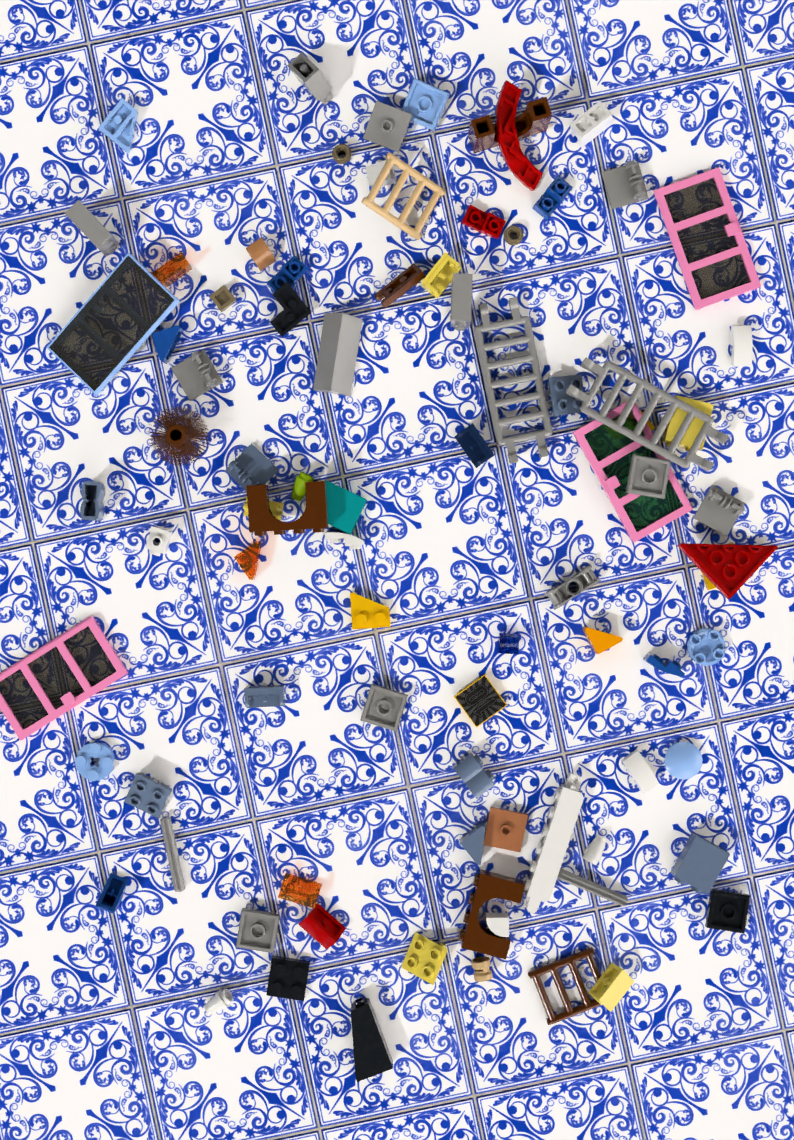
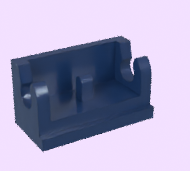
M473 423L455 436V439L475 468L494 456V453Z

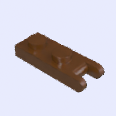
M413 263L379 290L374 297L377 301L382 300L381 305L383 307H388L426 276Z

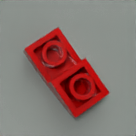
M470 204L461 224L498 239L506 221L490 212L485 213Z

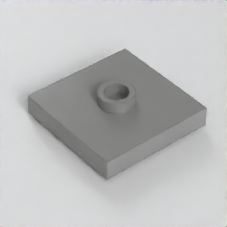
M376 101L363 139L399 153L413 115Z
M633 454L625 493L665 499L671 461Z
M371 684L360 721L397 732L408 694Z
M242 908L236 947L274 953L280 914Z

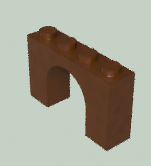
M546 97L528 102L525 111L515 117V129L518 140L547 131L552 114ZM490 114L470 120L468 137L473 153L499 146L495 124H492Z
M326 481L305 482L306 508L302 516L293 522L280 521L272 514L269 506L268 485L246 486L249 532H254L255 536H265L266 531H274V535L286 534L285 530H293V534L305 533V529H313V533L324 532V528H329Z
M479 869V873L474 875L472 885L475 888L474 892L469 894L468 904H470L469 911L464 913L463 922L465 927L464 930H460L458 941H461V948L506 959L511 942L510 936L501 937L484 928L478 920V912L486 901L494 898H501L521 904L525 883L524 880Z

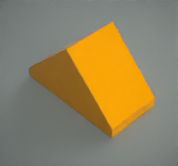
M585 626L582 629L596 654L606 651L623 640L622 637Z

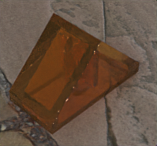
M255 542L234 556L249 580H255L262 542Z

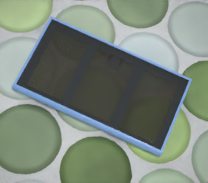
M127 253L46 348L94 394L98 395L176 307L180 300L131 253Z

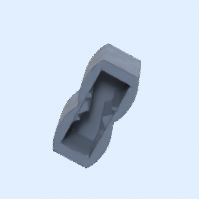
M84 481L81 487L83 498L80 507L82 520L102 521L104 517V505L102 502L105 497V486L102 482Z
M470 752L454 764L453 769L477 799L495 785L492 781L495 777L489 769L485 771L482 768L483 761L477 754L473 756Z

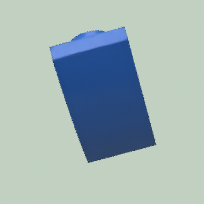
M558 175L532 209L548 220L573 187Z
M294 255L267 282V286L273 292L285 282H288L293 287L306 273L308 268Z
M647 653L643 658L645 662L663 672L682 677L685 675L681 670L683 667L675 660L673 662L666 660L662 665L663 660L656 654L652 656Z

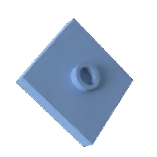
M414 78L402 111L413 115L412 122L435 131L450 93Z

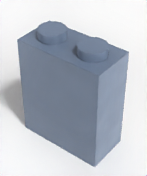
M692 832L671 873L675 877L674 880L678 883L691 885V889L699 894L702 892L709 894L730 853Z

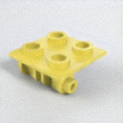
M415 932L401 968L434 985L448 949H446L444 943L437 944Z

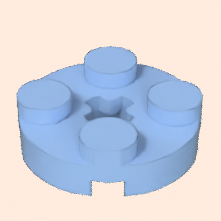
M92 742L79 750L75 758V765L80 775L90 781L102 780L113 771L115 755L108 745ZM92 757L100 759L98 761L99 766L91 764Z

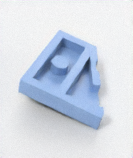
M122 98L98 127L103 134L127 154L131 150L138 111Z

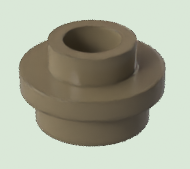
M339 144L333 149L332 155L337 163L345 164L351 159L352 153L347 145ZM340 152L346 154L344 157H339Z
M510 226L504 232V240L509 245H518L523 239V232L517 226ZM515 233L517 238H510V234Z

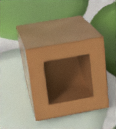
M262 237L246 248L260 271L276 261Z

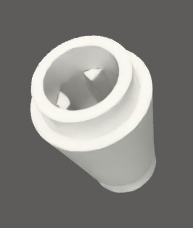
M596 835L583 852V859L597 865L601 861L607 840Z
M220 989L204 1005L205 1011L211 1015L230 1007L233 1002V996L228 989Z

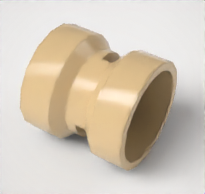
M477 957L471 960L472 968L475 970L473 974L474 981L484 982L493 978L492 971L489 969V957Z

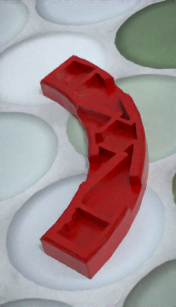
M506 80L500 90L495 113L498 145L504 161L513 175L525 187L534 191L543 173L524 156L519 146L520 143L515 129L517 105L523 90Z

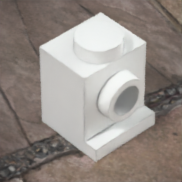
M151 526L145 548L150 549L149 553L160 556L161 553L166 554L173 532ZM156 538L160 539L159 545L154 544Z

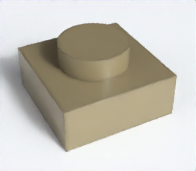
M225 285L209 296L221 312L237 301Z

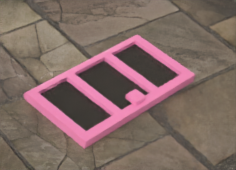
M719 167L653 191L695 310H700L761 287Z
M91 615L0 672V709L21 741L127 675L128 671L95 618Z

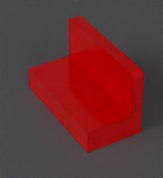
M318 903L314 905L308 915L299 923V926L325 949L335 944L346 929Z

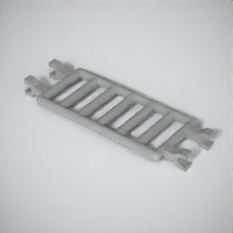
M512 297L508 300L512 319L490 323L487 303L479 304L478 308L482 325L474 327L496 443L499 446L506 445L509 464L518 462L514 443L533 439L537 441L539 458L547 457L548 450L545 437L553 434L531 320L529 316L520 317L517 297ZM524 324L525 336L484 344L482 332ZM524 343L528 344V355L488 362L486 351ZM527 362L532 364L533 373L495 381L491 379L490 370ZM535 380L537 392L495 399V388ZM539 400L541 411L499 419L497 407ZM540 418L543 420L544 430L503 438L501 426Z
M585 357L580 366L597 374L589 392L586 394L573 385H570L565 392L567 395L583 402L580 406L581 412L683 468H688L692 462L706 471L711 470L714 463L696 454L705 436L713 438L720 444L726 443L729 438L727 434L711 427L714 422L711 416L609 360L605 361L603 366H600ZM611 370L620 376L600 412H597L589 406L608 371ZM627 379L637 385L615 422L606 417ZM644 388L653 393V396L634 431L623 425ZM662 398L671 404L651 440H648L640 434L659 399ZM678 407L686 411L687 415L666 450L657 445ZM695 416L704 421V424L686 457L682 459L675 455L674 452Z

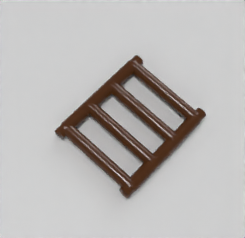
M592 947L528 972V976L534 981L547 1014L548 1025L601 1006L595 999L590 1001L575 963L586 958L596 983L601 974L593 957L594 949ZM566 965L569 966L583 1004L572 1007L558 972L559 968ZM551 972L566 1010L556 1015L540 978L541 975Z

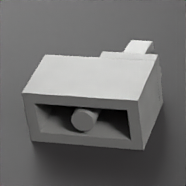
M302 52L287 65L297 80L317 101L320 100L326 105L334 98L330 91L332 87L320 69Z

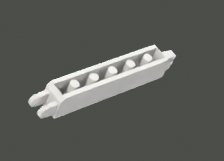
M570 773L564 785L561 784L560 788H557L555 791L554 799L556 800L554 806H550L548 811V817H550L548 824H544L542 829V842H538L536 847V860H532L529 868L531 872L529 879L526 878L524 882V890L527 897L525 906L530 914L537 912L540 902L545 903L551 898L584 800L580 792L582 779L580 775Z

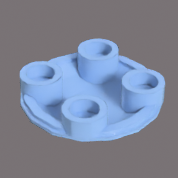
M701 628L690 636L687 650L690 658L697 664L711 666L724 658L726 646L723 636L717 630Z
M674 742L665 754L664 766L670 775L677 779L685 780L698 774L702 767L703 759L701 752L695 745L689 742Z

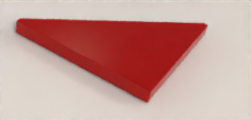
M680 543L677 545L727 599H731L778 548L776 545Z

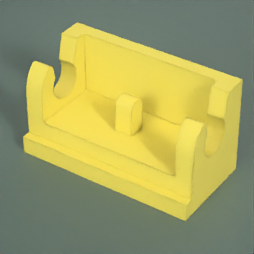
M445 252L423 279L421 287L438 299L452 281L453 273H458L461 270L460 264Z
M611 963L588 993L611 1012L635 981L623 969Z

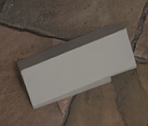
M345 313L324 314L313 391L351 397L363 319Z

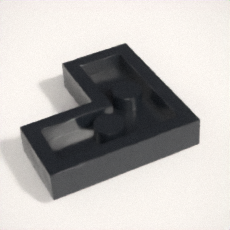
M285 282L272 293L283 310L269 322L281 337L311 313L288 282Z

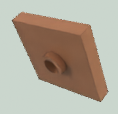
M490 806L483 845L521 853L528 814Z

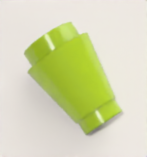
M302 471L299 475H296L291 497L301 501L306 495L305 482H313L314 477Z

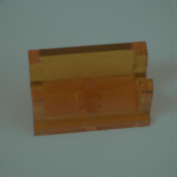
M180 251L177 256L151 273L165 287H168L193 268Z
M285 873L278 898L315 909L322 884Z

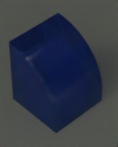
M499 633L498 653L519 654V635Z

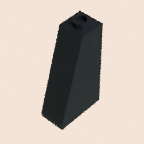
M359 998L351 1004L355 1076L356 1081L359 1082L393 1069V1060L370 999Z

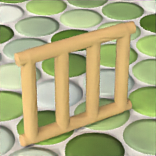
M388 152L384 167L368 196L364 197L361 203L411 237L420 240L422 236L420 232L438 199L446 191L403 160ZM396 165L403 171L382 208L373 201L392 166ZM410 175L418 183L399 218H397L389 211ZM424 186H426L434 193L416 226L412 228L405 221Z

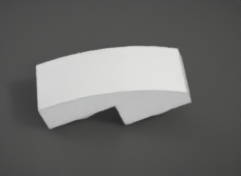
M731 325L730 345H732L730 365L733 367L752 366L753 341L751 325Z
M325 532V540H330V544L341 543V539H344L345 546H349V550L361 549V545H365L362 539L349 534Z
M637 749L621 760L628 774L633 777L643 794L659 784L651 768Z

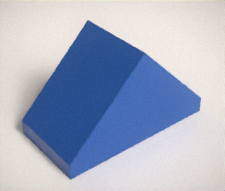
M178 325L151 334L159 359L167 364L184 331Z
M110 873L95 908L114 914L120 907L129 879Z

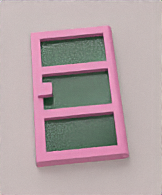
M627 402L609 411L606 417L616 422ZM636 403L623 425L634 431L642 416ZM596 419L572 432L633 543L693 510L671 467L665 499L625 493L633 454L666 460L665 457ZM646 423L640 435L651 440L653 434Z

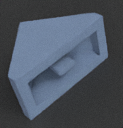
M479 823L459 839L460 844L477 865H481L485 835L484 823Z

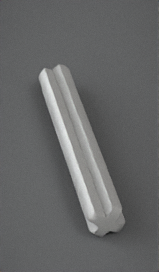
M163 817L160 819L174 891L181 892L184 891L185 884L171 817Z
M560 868L557 879L618 905L625 906L627 904V896Z

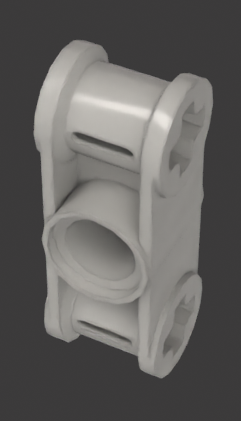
M591 564L544 593L554 605V610L565 605L569 600L601 581L592 571ZM570 582H574L577 585V589L573 593L568 589Z

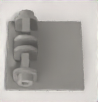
M632 160L627 162L625 166L601 172L612 209L649 199L639 162Z
M204 349L200 352H193L191 357L171 368L189 401L223 383Z
M711 485L693 518L727 537L739 514L744 512L745 503Z

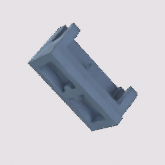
M284 685L247 686L244 688L245 707L285 706Z

